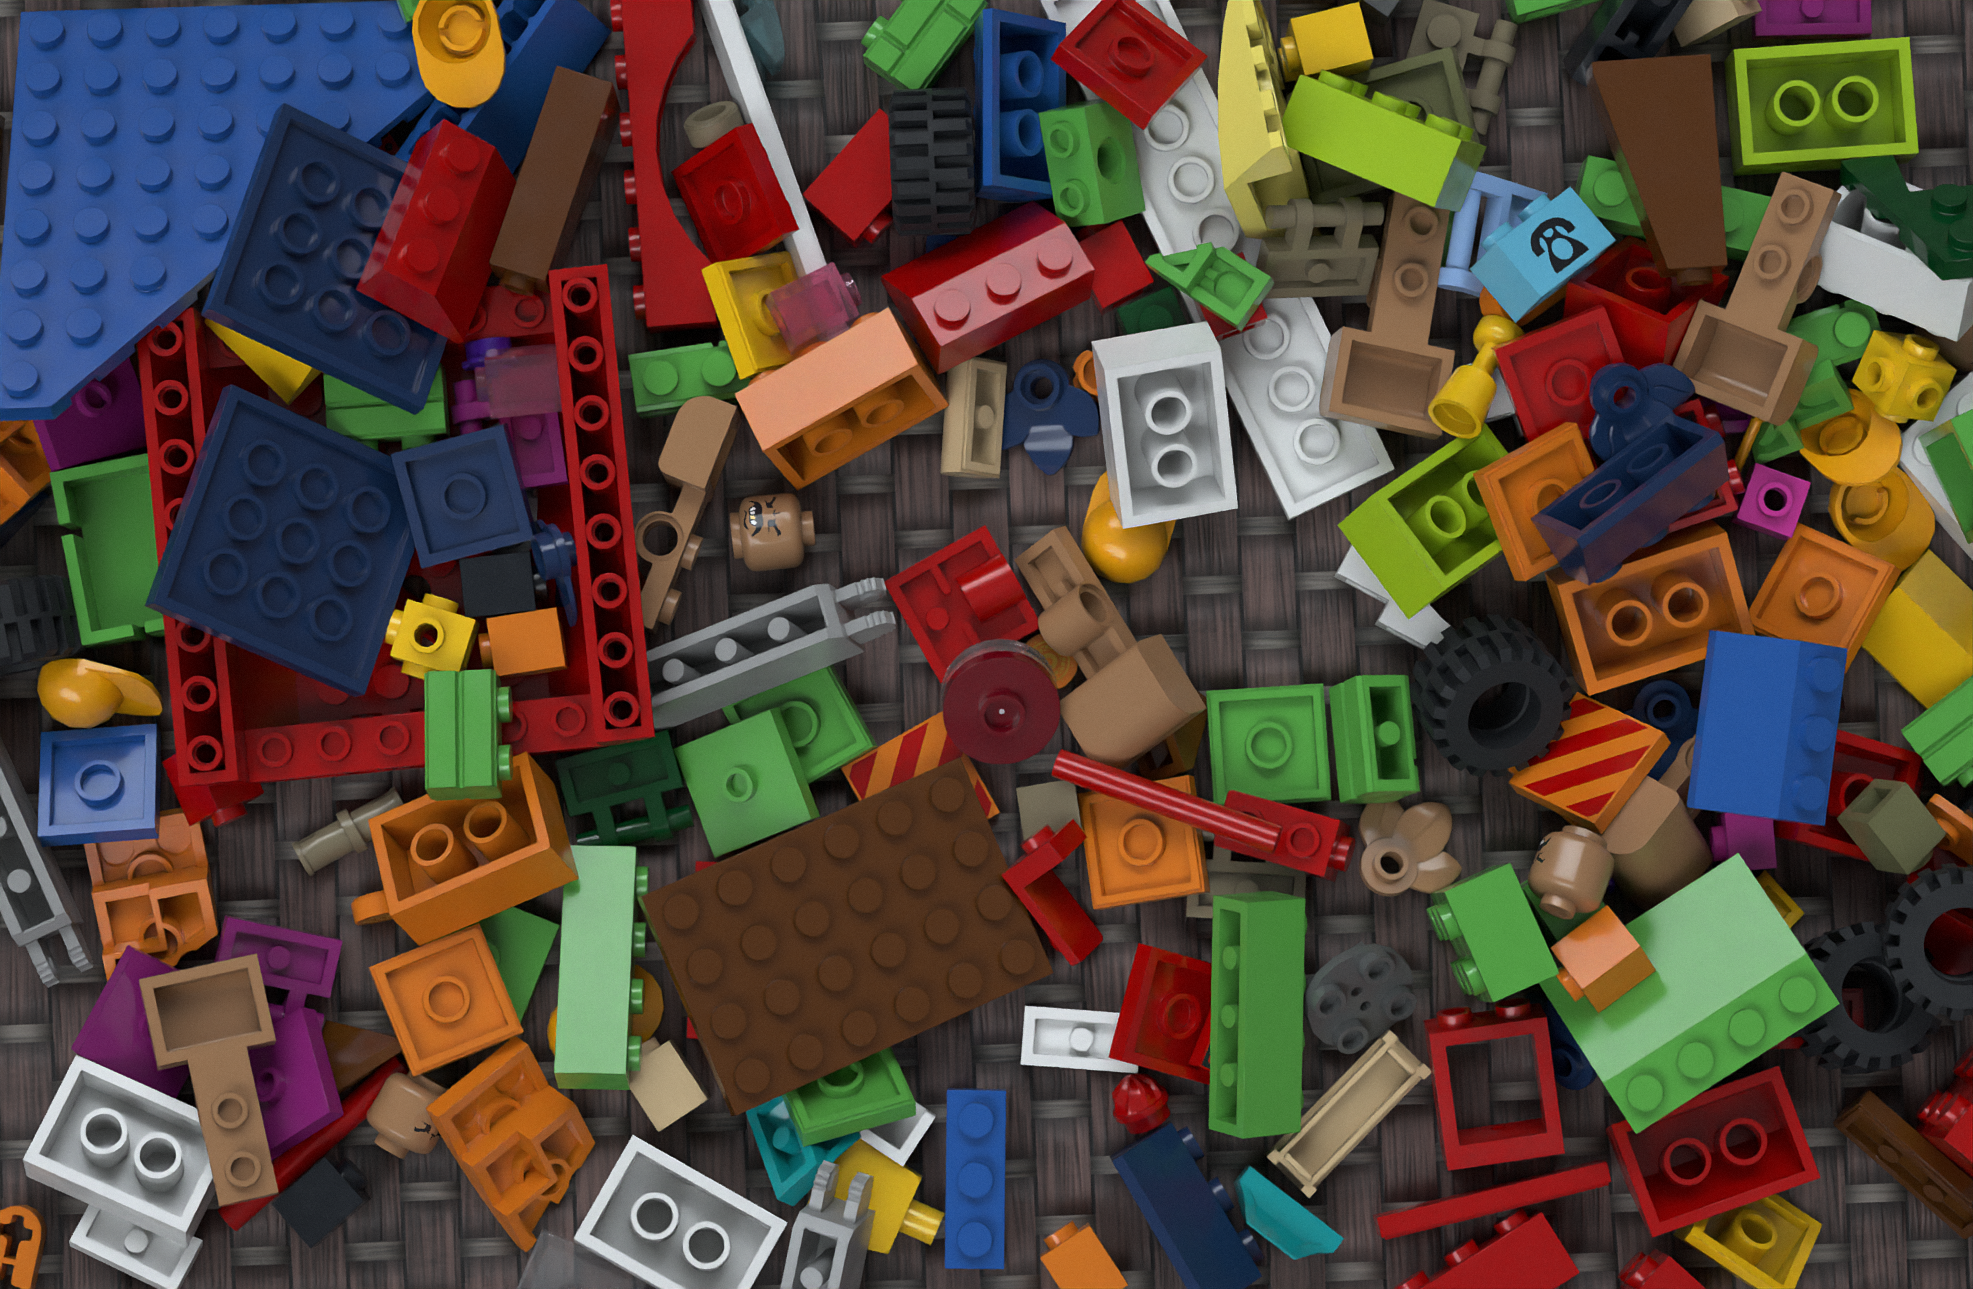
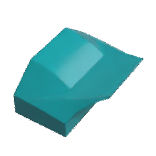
M782 1095L746 1111L776 1198L791 1206H795L812 1189L815 1175L823 1160L834 1163L840 1155L861 1138L860 1133L855 1132L803 1147Z
M1249 1164L1245 1166L1233 1182L1242 1219L1293 1260L1309 1255L1334 1253L1344 1240L1341 1235Z

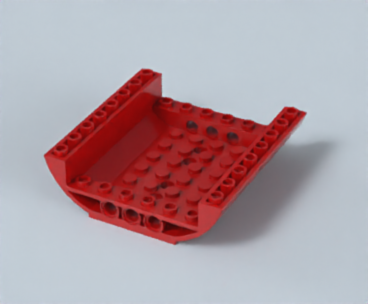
M607 264L548 270L550 294L535 289L533 296H525L507 290L500 285L485 287L464 341L461 344H457L448 339L440 363L443 364L446 370L450 438L460 436L459 426H454L452 423L450 410L452 406L456 405L453 383L463 380H476L474 370L467 371L462 368V362L467 361L465 344L485 338L509 337L512 341L513 353L519 356V361L509 366L510 372L550 366L552 370L569 484L538 490L537 520H543L546 525L556 524L561 533L568 531L574 540L577 566L571 567V579L576 595L578 619L576 625L570 627L564 607L555 604L556 581L555 579L548 580L549 599L539 600L540 610L555 607L560 610L569 669L501 680V687H511L513 717L512 722L502 723V745L512 746L513 757L526 751L531 757L630 743L655 737ZM193 307L185 309L163 329L157 325L137 342L158 567L223 387L233 384L327 427L323 372L288 405L204 323L206 318L201 316V313ZM476 380L479 401L495 398L493 380ZM499 419L483 422V429L498 423ZM449 438L437 439V442H438V441L445 440V439H449ZM402 442L378 443L379 452L391 457L390 454L402 451ZM415 547L404 581L411 577L424 578L430 585L431 595L459 603L456 614L465 616L459 559L421 568ZM486 551L459 559L492 556L495 554L491 551ZM397 599L394 610L404 611L405 607ZM163 614L179 787L324 779L425 768L424 680L401 673L403 662L390 656L393 645L385 643V637L365 695L354 697ZM486 620L478 621L480 627L466 670L484 669L478 634L488 632ZM431 629L424 633L436 642L438 638L436 629Z

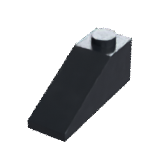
M1606 0L1594 13L1563 59V63L1571 78L1587 87L1585 73L1592 62L1654 58L1693 0Z

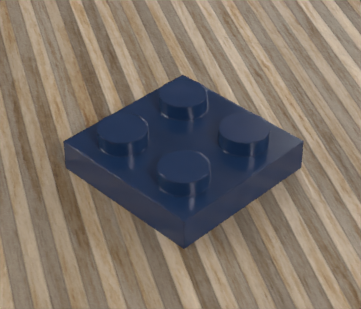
M508 423L390 454L421 568L531 540L532 535L537 534Z

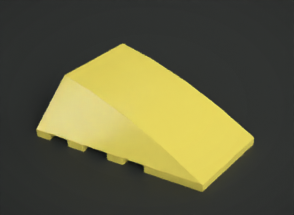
M1228 0L1223 24L1218 75V139L1224 190L1246 238L1284 237L1286 228L1269 229L1265 220L1267 206L1287 205L1290 199H1310L1311 194L1305 171L1303 170L1300 153L1287 145L1282 118L1287 108V103L1281 91L1285 89L1268 18L1261 0ZM1313 227L1311 236H1322L1320 227Z

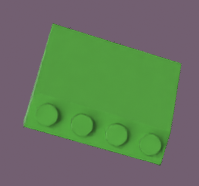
M1739 853L1625 925L1626 929L1641 946L1656 971L1600 1013L1596 1011L1585 996L1575 1002L1556 976L1539 982L1541 988L1636 1134L1840 1004Z

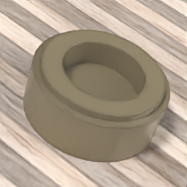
M721 101L707 105L692 113L686 119L684 129L693 147L704 148L735 127L745 125V122L736 103Z

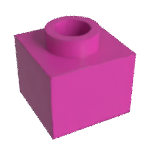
M1758 463L1753 464L1749 467L1744 481L1746 492L1739 495L1738 510L1733 512L1730 522L1786 541L1793 536L1811 482ZM1768 490H1777L1782 494L1784 504L1779 511H1773L1766 507L1764 495Z
M1729 813L1717 815L1718 826L1709 827V847L1713 853V862L1721 861L1722 864L1739 853L1750 870L1777 868L1773 820Z

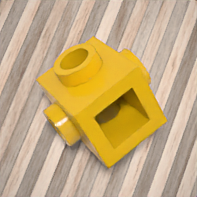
M1874 330L1852 382L1876 404L1874 410L1880 416L1890 421L1906 423L1908 418L1934 422L1957 370L1938 353L1939 346L1928 338L1916 334L1906 335Z
M425 593L422 603L407 599L404 611L394 610L387 628L385 643L393 645L390 656L403 662L401 673L424 680V673L428 671L455 670L462 672L467 669L480 623L475 619L456 614L459 603ZM436 629L438 632L436 642L429 647H423L422 637L424 633L428 630Z

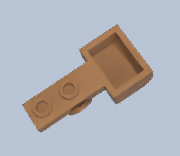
M1782 171L1726 309L1699 300L1673 363V367L1683 372L1692 381L1696 394L1776 426L1783 425L1791 417L1816 361L1818 346L1786 333V329L1796 305L1805 302L1817 286L1822 271V256L1818 252L1842 194Z
M1394 192L1389 196L1380 254L1377 257L1369 293L1366 296L1367 306L1370 307L1367 330L1363 331L1343 326L1332 335L1329 342L1320 393L1319 412L1321 416L1436 440L1442 435V429L1432 421L1428 414V406L1452 375L1455 350L1428 345L1450 210L1432 207L1398 192Z
M699 396L688 400L682 405L675 417L660 455L658 465L667 484L681 491L674 511L672 513L664 511L649 513L640 519L634 530L636 550L642 560L651 567L641 592L644 630L653 634L657 633L661 622L670 625L675 616L682 596V592L674 590L681 569L685 568L691 571L697 560L704 538L695 535L707 503L711 502L742 423L737 406L714 397ZM658 526L671 527L678 535V542L674 550L663 556L651 554L645 545L648 533Z
M1066 526L1051 530L1014 559L1045 610L1038 617V627L1043 639L1058 654L1073 656L1087 678V681L1060 700V714L1089 759L1118 769L1126 768L1207 709L1162 634L1138 642L1135 640Z
M1696 734L1680 747L1675 761L1659 781L1646 776L1603 834L1596 833L1607 841L1606 849L1615 861L1612 878L1626 900L1646 911L1700 878L1713 861V853L1694 822L1695 817L1702 809L1686 807Z
M257 953L139 979L157 1070L188 1064L219 1208L277 1195L279 1193L248 1056V1050L275 1045L276 1042Z

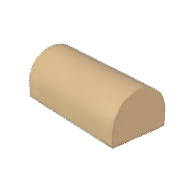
M973 357L947 370L945 398L949 406L944 408L940 474L964 478L1000 477L1007 374L1006 362Z

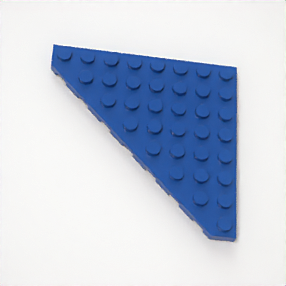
M396 1L21 12L0 270V421L55 419L72 405L71 397L94 378L101 381L136 351L135 343L157 325L163 329L198 299L197 292L210 282L217 273L275 111L283 103L379 148L382 145L381 138L402 120L409 123L433 102L435 97L425 87L419 72L412 36V22L404 23Z

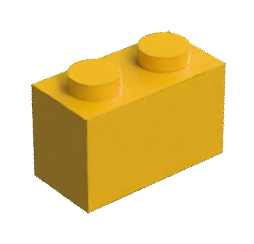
M1359 2L1290 19L1285 37L1280 38L1281 48H1277L1284 81L1290 82L1295 80V84L1300 74L1318 79L1322 69L1345 77L1361 73L1370 69L1374 59Z

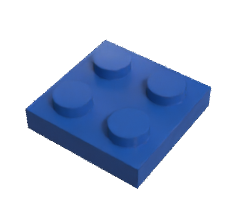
M157 724L41 732L37 837L42 847L159 838L161 732Z

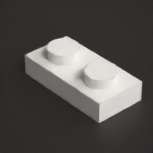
M1025 1006L1021 1065L1138 1073L1137 1065L1108 1058L1120 1013Z
M90 1204L69 1240L70 1247L157 1289H180L203 1246V1240L193 1236L188 1248Z

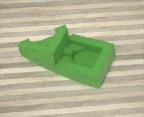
M1212 242L1196 245L1197 249L1165 256L1162 253L1149 256L1145 263L1150 269L1239 331L1243 330L1275 284L1269 275L1225 247L1215 248Z
M1831 359L1813 366L1793 414L1783 425L1776 426L1766 421L1762 422L1752 446L1756 463L1761 465L1804 448L1800 430L1854 409L1850 391Z

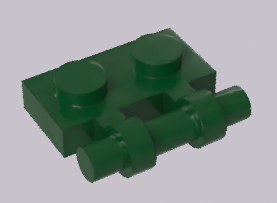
M669 730L655 733V737L607 746L555 761L570 818L592 812L594 815L597 829L576 834L578 845L625 846L650 838H655L658 843L674 838L673 832L695 826L689 804L667 810L662 793L684 787ZM644 798L648 815L616 824L611 807Z

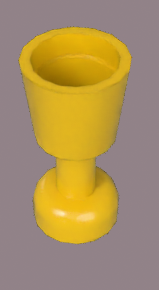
M1487 315L1481 318L1473 332V344L1478 350V354L1472 365L1457 367L1428 406L1429 416L1440 429L1459 438L1471 439L1480 434L1497 392V385L1492 378L1497 368V363L1491 347L1524 335L1523 330L1516 323L1498 315Z

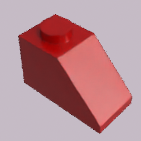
M880 108L802 194L804 203L855 249L864 239L871 244L875 243L893 222V216L889 213L893 208L889 116Z

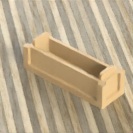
M1386 1030L1301 1117V1132L1284 1134L1265 1154L1308 1198L1317 1191L1316 1187L1402 1098L1421 1079L1425 1080L1432 1073L1390 1030Z

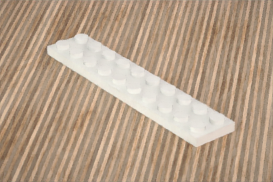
M1038 0L1047 19L1066 23V37L1101 2V0ZM1135 0L1188 41L1169 0ZM1200 68L1195 76L1145 130H1142L1130 121L1146 211L1141 212V215L1159 253H1162L1163 256L1197 249L1196 245L1212 242L1215 248L1225 247L1234 254L1243 252L1246 261L1256 267L1262 239L1246 238L1225 193L1218 139V101L1202 68ZM1077 80L1086 101L1102 99ZM1177 288L1193 323L1201 322L1193 299ZM1312 297L1264 299L1262 304L1268 317L1265 325L1218 342L1222 353L1225 390L1288 521L1380 478L1395 469L1375 427L1320 415V393L1331 335Z

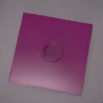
M129 357L101 381L94 378L71 397L72 405L55 419L33 420L51 472L85 466L147 450L142 391Z
M128 945L71 1049L82 1057L176 1099L190 1074L188 1064L157 1070L139 979L179 971V969Z
M300 1007L273 1025L276 1038L275 1045L248 1050L271 1160L344 1115L317 1014L314 1009Z

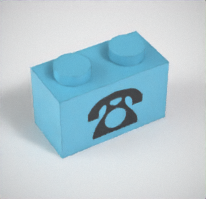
M1571 187L1567 188L1552 201L1545 193L1539 196L1518 215L1522 223L1513 229L1507 221L1494 230L1480 244L1486 253L1470 268L1515 323L1592 264L1616 241Z

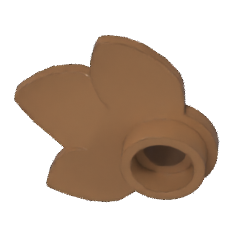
M1398 801L1366 804L1358 824L1359 834L1366 847L1359 860V873L1364 884L1371 891L1382 896H1397L1410 888L1431 894L1454 882L1461 873L1462 867L1450 854L1442 851L1452 831V816L1447 805L1437 802H1426L1412 806L1404 811ZM1381 858H1393L1398 863L1399 872L1396 874L1386 873L1381 867Z

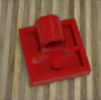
M986 525L884 581L888 592L940 684L949 681L954 672L971 658L987 652L1002 651L1039 630L1038 617Z

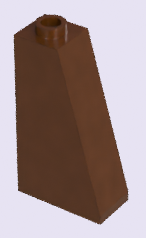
M1711 54L1592 62L1585 73L1586 85L1660 277H1676L1678 286H1696L1712 283V274H1720L1728 264Z
M556 66L489 261L494 276L501 278L499 285L503 288L525 296H533L535 289L550 294L548 270L561 269L619 124V113L622 111L612 82Z

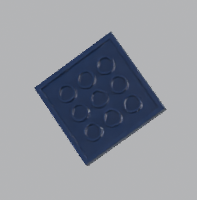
M283 103L275 111L201 316L413 415L419 413L426 404L448 338L356 290L408 163Z
M233 384L223 387L145 606L354 697L365 695L415 550V543L392 458Z

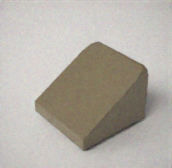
M1061 780L1016 788L1024 841L1046 824L1055 832L1074 819L1082 829L1075 784Z

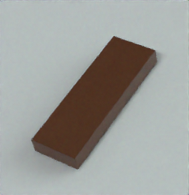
M1870 1090L1840 1111L1832 1122L1837 1129L1959 1236L1966 1240L1973 1235V1180Z

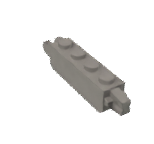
M867 578L839 589L830 584L812 585L647 651L655 733L670 729L865 652L863 643L881 637V635L896 629L893 611H876L868 616H862L857 619L854 612L855 609L878 601V599L886 595L887 589L884 579Z
M0 736V912L11 937L18 947L27 948L40 979L49 988L60 982L57 963L45 942L46 939L60 933L72 963L81 972L92 968L93 960L78 926L84 921L51 848L42 847L37 837L38 818Z
M823 1160L815 1175L810 1202L799 1212L793 1225L780 1289H859L875 1211L868 1209L874 1176L857 1172L850 1183L848 1198L844 1201L834 1197L839 1177V1165Z

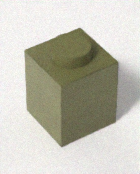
M1874 779L1836 818L1876 870L1905 875L1923 867L1933 855L1932 849L1946 835L1945 831L1906 782Z

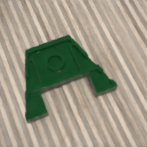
M1893 155L1841 160L1839 176L1841 184L1849 192L1857 188L1867 198L1866 208L1877 219L1888 218L1900 229L1899 240L1942 281L1973 277V185L1942 184L1934 189L1909 191Z

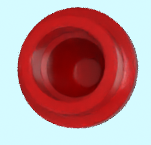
M1135 1073L1127 1075L1119 1081V1084L1112 1092L1114 1103L1113 1116L1118 1123L1125 1125L1130 1134H1140L1152 1130L1162 1124L1170 1115V1110L1166 1104L1169 1099L1166 1088L1148 1074Z

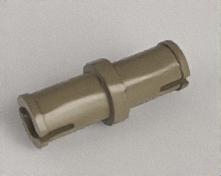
M395 787L390 788V791L350 813L346 808L336 813L338 818L336 821L298 842L291 843L309 876L314 875L316 871L354 850L359 855L369 849L366 843L372 841L368 819L404 804Z

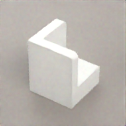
M916 1102V1116L859 1131L860 1139L901 1166H904L936 1115Z

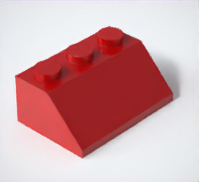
M445 119L416 142L356 288L357 291L457 344H461L466 337L491 275L492 269L489 261L517 183L495 146Z
M1031 201L973 230L971 234H965L882 275L881 282L939 375L1090 299L1095 269L1066 222L1036 202Z
M1779 1065L1702 1092L1637 1134L1627 1120L1612 1124L1606 1128L1625 1184L1651 1238L1821 1178Z

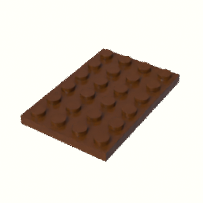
M960 757L637 898L731 1116H737L1054 973L1025 905L1001 876L1008 869V866Z

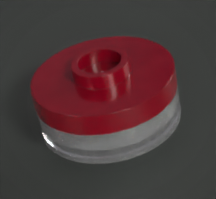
M993 639L977 643L964 650L953 660L943 678L941 699L946 731L953 743L971 758L984 763L999 765L1020 762L1042 750L1056 732L1060 720V699L1057 679L1045 657L1029 645L1009 639Z

